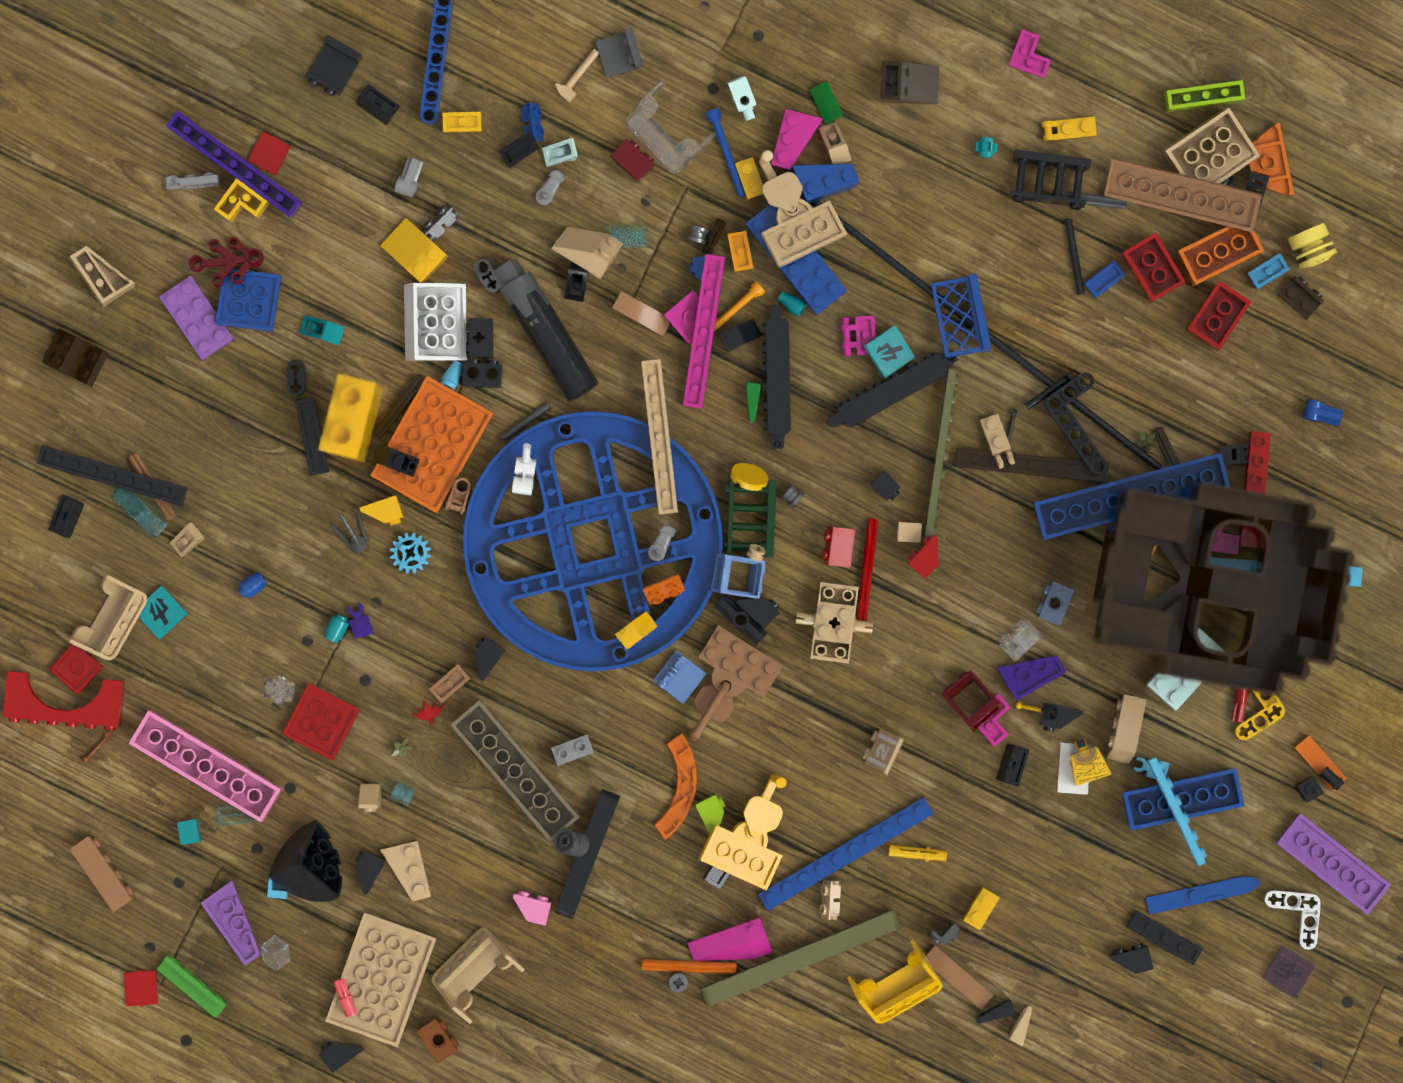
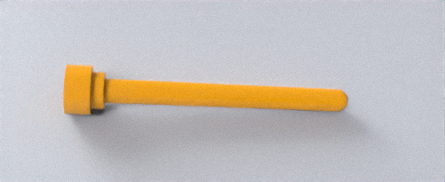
M757 281L750 285L751 288L748 289L749 292L716 320L714 332L751 299L758 296L761 297L765 293V290Z

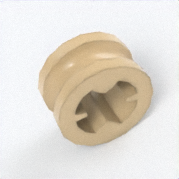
M750 544L747 556L753 560L762 561L766 550L760 545Z

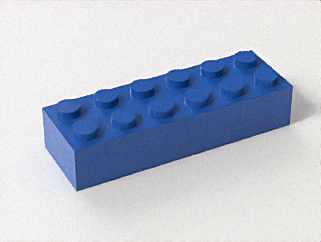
M769 205L746 223V227L776 264L761 236L762 232L777 226L776 213L779 208ZM817 251L779 268L816 316L847 292L846 288Z
M1236 768L1171 781L1173 784L1171 790L1174 795H1178L1182 803L1179 807L1182 813L1186 812L1188 818L1244 806ZM1158 784L1121 792L1129 830L1132 831L1175 821Z

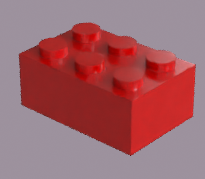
M1154 233L1121 254L1150 303L1186 282L1157 233Z
M1218 281L1185 331L1215 351H1219L1251 304V301L1221 281Z

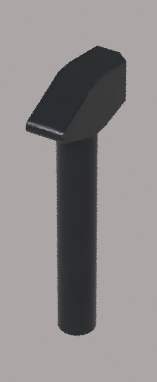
M1070 371L1024 405L1030 410L1074 379L1075 375Z

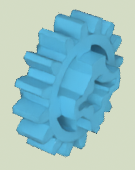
M414 532L411 537H409L408 533H405V538L398 536L399 542L393 541L395 548H390V551L394 552V555L390 556V559L396 560L393 563L394 566L400 565L399 571L405 568L406 573L409 574L410 569H412L415 574L417 573V568L422 571L424 570L422 565L429 564L426 559L432 556L427 554V551L432 549L430 547L426 548L428 540L421 541L422 535L416 538V533ZM414 540L411 545L406 546L402 544L405 541ZM420 545L423 548V556L419 554L418 548ZM414 548L416 555L408 558L407 549L411 550ZM398 550L402 551V561L399 559ZM416 560L419 562L417 565L407 566L410 561Z

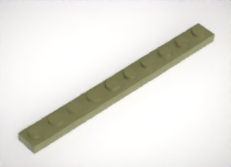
M948 369L923 540L928 535L932 537L937 534V526H934L935 519H939L940 507H937V502L942 499L943 489L940 488V481H944L946 471L942 467L943 462H947L948 451L945 450L946 443H950L951 437L948 425L953 422L954 413L951 412V405H955L957 395L953 391L954 386H958L959 375L956 374L954 369Z

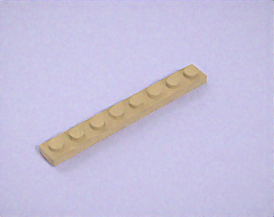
M661 359L641 361L659 515L678 513Z

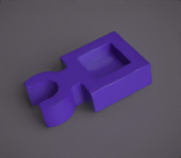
M361 603L358 604L359 611L356 613L353 612L351 606L348 607L349 613L354 616V619L349 622L355 639L374 633L369 616H362L363 605Z

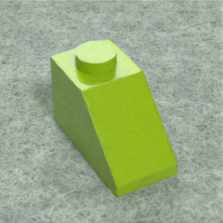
M716 794L695 804L710 834L714 824L720 826L724 814L723 808L726 805L722 797H717Z

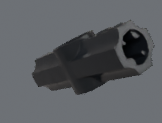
M726 595L714 606L754 644L757 645L766 636L767 632ZM739 614H743L746 617V623L741 626L735 622V618Z

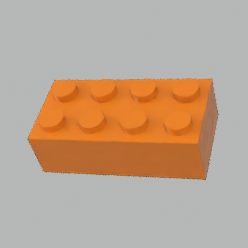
M1227 226L1177 251L1176 255L1192 287L1264 252V249L1255 231L1249 232Z

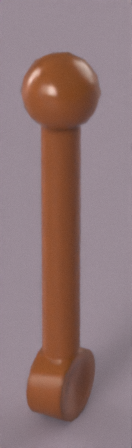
M106 732L104 735L105 737L95 746V748L87 756L82 757V761L84 763H88L90 760L89 758L107 740L112 738L113 735L111 732Z

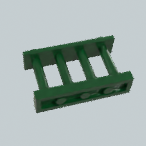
M731 478L730 482H726V494H730L728 540H724V551H727V555H731V550H750V544H757L766 550V557H774L777 480H769L767 486L762 487V490L759 491L743 489L740 485L734 484ZM734 492L764 493V495H768V503H764V505L733 504ZM733 511L764 512V514H767V522H763V524L733 523ZM732 530L760 531L766 534V541H762V543L732 542Z

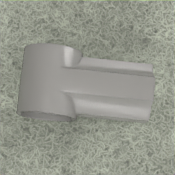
M408 157L402 175L397 180L394 192L413 198L424 163Z

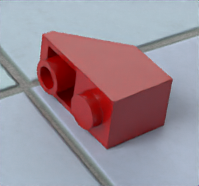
M928 535L921 543L923 547L919 552L914 550L908 557L910 560L908 565L924 579L939 565L938 542L935 535L932 537Z

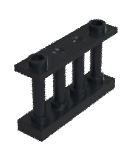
M1015 149L1013 161L1018 164L1016 189L1015 191L1010 190L1009 199L1018 203H1022L1025 200L1069 206L1073 210H1080L1085 207L1086 200L1080 199L1083 173L1090 169L1091 159ZM1028 163L1036 164L1037 167L1034 193L1023 192L1025 170ZM1047 166H1054L1056 169L1053 196L1042 195L1044 173ZM1066 168L1074 169L1075 171L1072 198L1061 197L1064 170Z

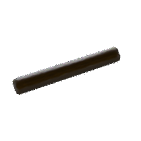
M419 374L415 376L372 431L373 435L379 439L384 436L417 394L425 378Z
M1158 427L1154 429L1153 433L1168 466L1180 464L1164 428Z

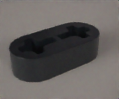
M297 359L290 361L287 366L288 391L294 396H301L306 390L305 365ZM295 363H298V366L301 367V370H298V377H295V371L291 370ZM295 379H298V384L302 386L298 393L292 389V386L295 385Z

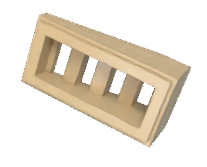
M1028 1004L1023 1008L1008 1035L1010 1040L1020 1046L1024 1044L1032 1007Z

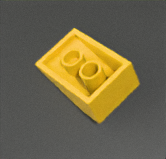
M407 218L380 245L420 283H425L448 258L447 254Z

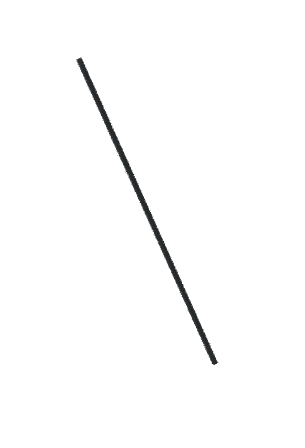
M817 201L812 203L811 205L817 207L823 203ZM838 216L846 232L933 298L932 289L927 283ZM937 292V295H939V296L942 297L943 299L945 298V297H943L940 293ZM943 304V306L950 312L953 310V308H951L947 304ZM956 310L953 314L962 320L964 318L962 314ZM966 318L964 322L973 328L974 323ZM988 331L990 342L1046 386L1049 387L1055 383ZM1064 390V394H1065L1066 397H1068V398H1072V397H1073V396H1072L1071 394H1069L1066 390ZM1074 399L1070 402L1072 406L1154 469L1158 470L1162 467V464L1079 400Z

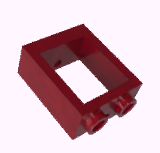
M970 670L962 673L957 682L948 685L944 689L942 696L974 733L1003 707L973 671ZM974 681L989 698L990 702L968 719L952 699Z

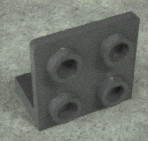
M632 28L625 29V33L596 41L607 78L643 68Z

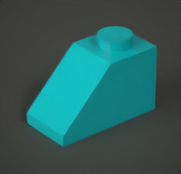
M304 315L299 333L339 345L345 327Z

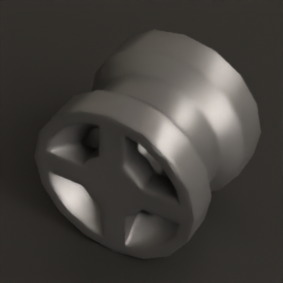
M690 225V235L687 236L686 240L705 245V235L708 234L709 230Z
M793 484L781 499L788 501L790 506L794 508L805 493L798 491Z
M681 972L673 973L669 979L670 988L674 992H683L688 986L687 976Z

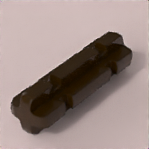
M719 218L716 220L715 227L712 228L706 241L707 244L702 249L705 254L713 253V247L716 246L722 234L721 230L726 225L724 220Z

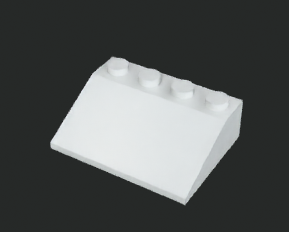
M404 284L405 361H466V284Z

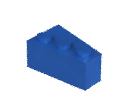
M853 164L792 166L790 170L791 173L797 176L803 187L800 198L809 204L855 188L860 182Z

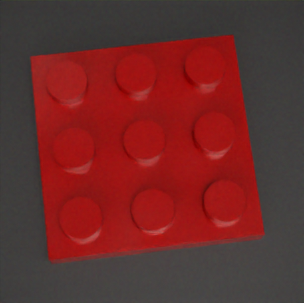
M309 683L282 734L334 761L360 709Z

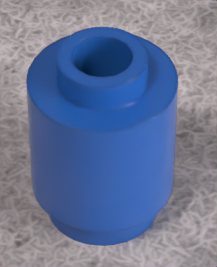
M259 572L252 573L238 583L240 585L238 590L244 598L248 596L250 599L264 589L267 582Z

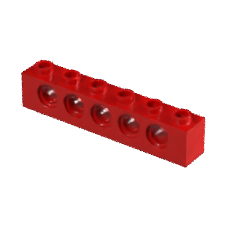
M1249 432L1244 490L1265 494L1271 433ZM1240 525L1239 547L1260 548L1258 529L1252 526Z

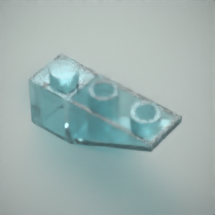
M119 488L111 496L153 538H156L168 525L135 492Z

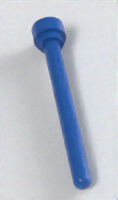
M716 108L705 112L707 120L714 126L736 192L739 197H744L745 191L720 123V109Z

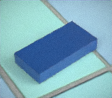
M1114 260L1086 281L1084 285L1096 299L1126 276V274Z

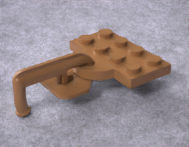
M718 625L698 659L714 669L711 675L712 685L702 687L694 700L696 709L702 712L703 715L695 728L690 731V738L698 740L710 719L716 722L726 721L734 709L732 697L741 695L746 689L763 699L783 665Z

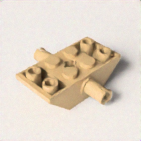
M821 582L817 613L797 612V617L805 619H796V624L810 625L814 628L810 659L849 664L853 633L856 631L872 634L873 629L865 628V626L873 627L874 622L860 621L855 618L859 587ZM834 617L840 622L836 629L832 628V625L829 624V621L833 620Z

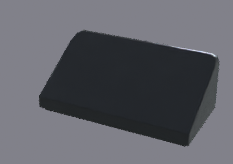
M371 85L364 89L356 102L359 107L385 125L391 121L400 108L398 104Z
M62 495L48 530L63 537L71 538L84 503Z
M1007 743L996 780L1019 787L1030 750Z

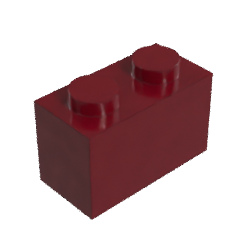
M625 139L610 156L631 177L640 183L655 167L652 163L654 159L646 152L643 155L638 150L640 146L631 139L629 142Z

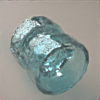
M398 781L390 798L395 801L401 800L403 805L408 806L416 789L412 787L406 788L404 783Z

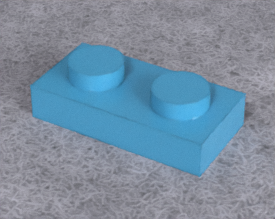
M1279 253L1247 273L1256 290L1290 270V268Z

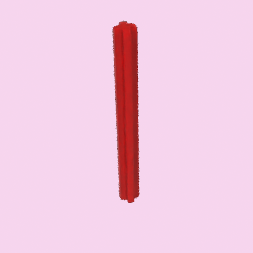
M869 518L867 522L857 609V620L867 621L878 528V519Z

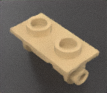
M823 880L820 890L822 903L819 907L821 918L837 920L840 902H834V898H840L841 885H839V881Z

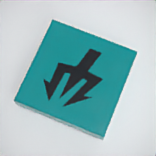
M896 325L864 345L865 350L883 378H886L915 358Z
M161 586L147 599V603L139 618L161 640L188 613Z

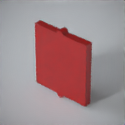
M262 132L247 161L258 166L260 170H265L276 176L291 146L279 140L278 137Z
M138 970V972L124 973L126 1006L140 1005V1007H144V1005L158 1004L156 970Z

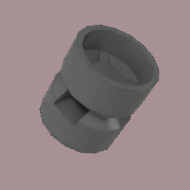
M564 828L559 830L554 838L556 850L563 854L581 857L589 849V838L582 832Z

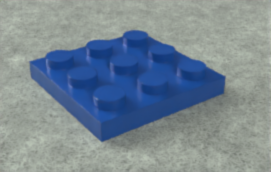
M232 269L225 277L223 286H221L216 325L273 332L282 276L248 271L243 276V282L240 285H235L232 283L231 275L239 270ZM236 276L234 280L238 281L240 280V277Z

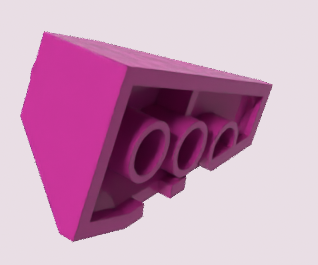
M759 916L688 942L694 961L756 959L773 953Z

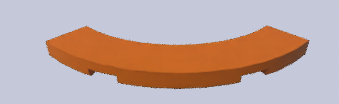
M683 733L667 743L676 763L678 781L676 793L669 809L654 824L665 840L680 827L686 818L696 792L697 772L695 759Z

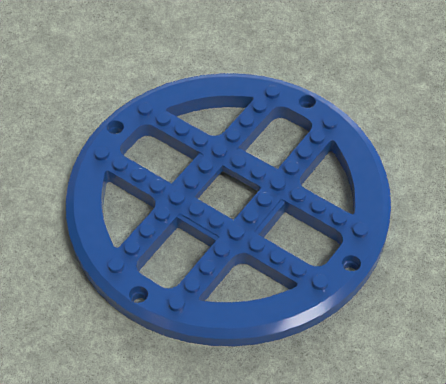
M578 412L561 415L541 422L516 436L500 450L482 473L469 501L464 522L463 549L466 571L476 599L488 619L500 633L524 652L541 661L572 670L606 671L624 668L655 656L673 644L691 627L706 606L712 594L711 586L716 553L722 554V525L713 491L697 463L672 438H670L676 499L677 502H683L688 508L692 533L686 539L670 542L665 557L660 561H654L649 557V548L638 549L630 513L658 506L656 486L631 493L623 492L619 487L609 443L613 442L634 449L653 461L649 424L615 413ZM563 424L571 426V432L568 435H564L560 431ZM583 442L590 447L602 496L564 504L553 454L557 448ZM528 443L531 445L530 457L531 459H536L535 468L544 501V510L536 516L494 525L500 503L507 489L512 484L514 476H516V459L523 456V445ZM702 509L710 511L709 519L703 520L700 518L699 513ZM607 519L616 556L579 565L570 527ZM547 533L556 570L513 581H503L497 570L494 557L495 548L504 543ZM686 558L693 559L687 579L683 585L685 591H682L672 605L655 621L658 626L628 650L618 638L603 641L597 637L585 587L622 578L631 619L634 621L646 611L650 615L647 598L643 591V571L649 567ZM479 563H483L486 566V572L483 574H478L475 570L476 565ZM554 590L563 591L568 600L577 640L572 641L539 627L527 618L513 604V601ZM617 648L625 650L626 655L623 659L615 657V650Z

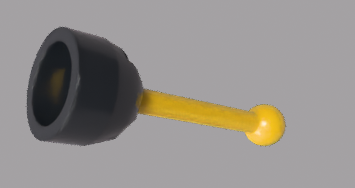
M1020 701L1015 704L1017 709L1025 708L1042 712V717L1051 721L1055 720L1058 714V709L1055 705L1049 704L1043 706V708L1024 705Z

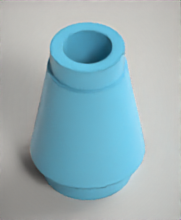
M454 360L441 377V384L452 390L458 387L463 364Z

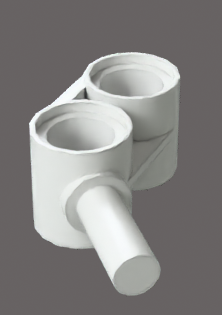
M528 443L523 445V456L516 459V476H514L512 493L531 496L536 459H531V445Z

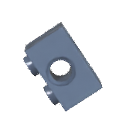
M1054 581L1051 584H1047L1043 593L1046 595L1044 602L1040 601L1036 610L1039 613L1038 618L1061 626L1075 590ZM1053 597L1059 600V606L1055 609L1049 605V601Z

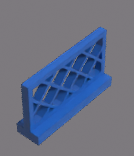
M977 274L931 283L945 358L978 352H990L991 344ZM959 283H966L967 290L963 295L954 290L955 286ZM943 286L949 290L944 299L937 295V287ZM951 292L960 297L956 306L946 301ZM962 300L970 304V309L967 313L957 308ZM944 303L953 308L948 317L940 312V308ZM955 310L964 316L959 325L950 319ZM966 318L974 323V327L970 332L961 327ZM947 322L957 327L952 335L944 331V326ZM958 329L968 334L963 343L954 338ZM971 336L977 340L978 348L970 349L964 344ZM951 340L960 345L956 352L948 353L947 345Z

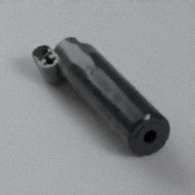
M490 257L477 260L474 264V271L483 286L489 292H501L567 401L572 402L598 386V380L531 272L525 273L517 259L510 260L500 267ZM483 262L488 265L487 271L482 267Z

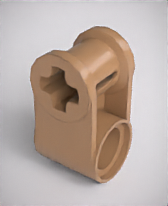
M462 477L455 480L445 510L451 509L464 515L472 489L469 479ZM460 481H465L468 485L467 490L464 492L458 489Z

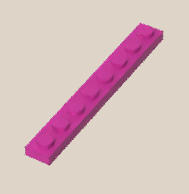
M706 254L683 406L703 408L725 256Z

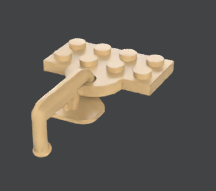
M765 150L759 160V164L768 179L763 185L762 192L768 204L779 209L776 213L777 226L762 232L761 236L778 268L847 236V232L830 200L812 208L808 202L800 199L803 187L797 176L791 172L777 176L769 162L772 160L773 154L771 151Z

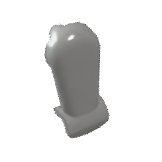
M552 170L549 173V178L536 193V200L539 204L547 205L553 200L560 183L562 184L565 179V175L562 172Z
M668 524L661 526L658 536L648 551L649 557L652 560L660 561L665 557L670 540L675 534V529Z

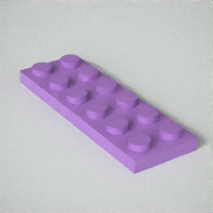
M1301 813L1296 816L1276 842V844L1366 915L1370 913L1391 886L1390 883Z

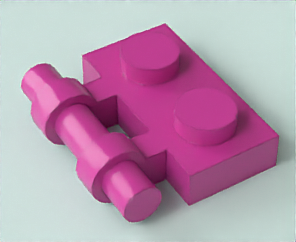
M874 316L855 317L854 325H850L849 317L842 318L840 331L843 333L841 347L844 349V356H852L851 348H857V355H869L864 345L876 338ZM850 331H856V342H851Z

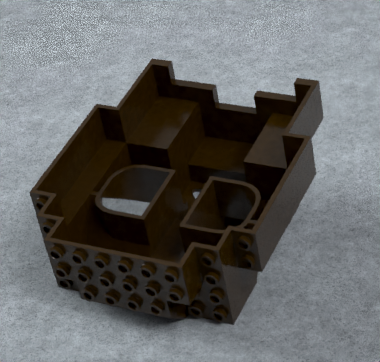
M1192 482L1189 500L1121 488L1114 527L1106 526L1092 601L1099 603L1092 642L1160 654L1158 674L1279 696L1284 688L1283 677L1305 681L1306 677H1309L1310 674L1309 662L1332 666V662H1335L1337 655L1335 645L1340 639L1338 629L1344 617L1342 607L1347 601V593L1345 591L1346 586L1349 585L1351 580L1349 569L1354 563L1353 550L1330 546L1331 542L1333 543L1335 539L1333 526L1311 523V520L1316 515L1315 503L1204 482ZM1234 523L1258 529L1260 534V550L1256 572L1209 564L1214 537L1222 526ZM1158 545L1180 579L1158 596L1146 602L1144 596L1154 546ZM1202 602L1248 611L1243 640L1238 650L1233 653L1212 650L1200 642L1198 622Z

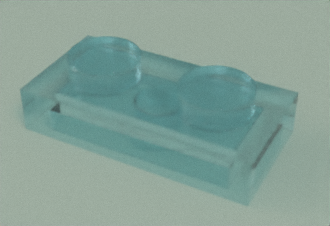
M609 226V235L622 242V247L647 248V228Z

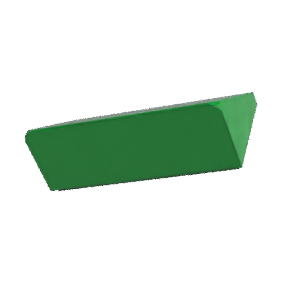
M828 81L809 90L825 125L843 117Z

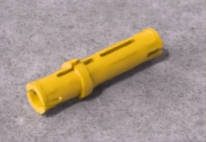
M890 844L889 857L925 860V862H929V860L946 862L947 850Z

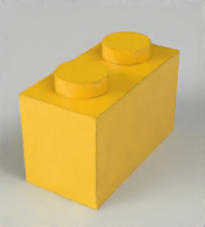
M981 886L962 920L981 930L1000 897Z

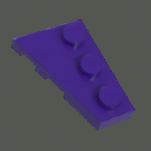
M1057 655L997 667L1016 701L1066 673Z

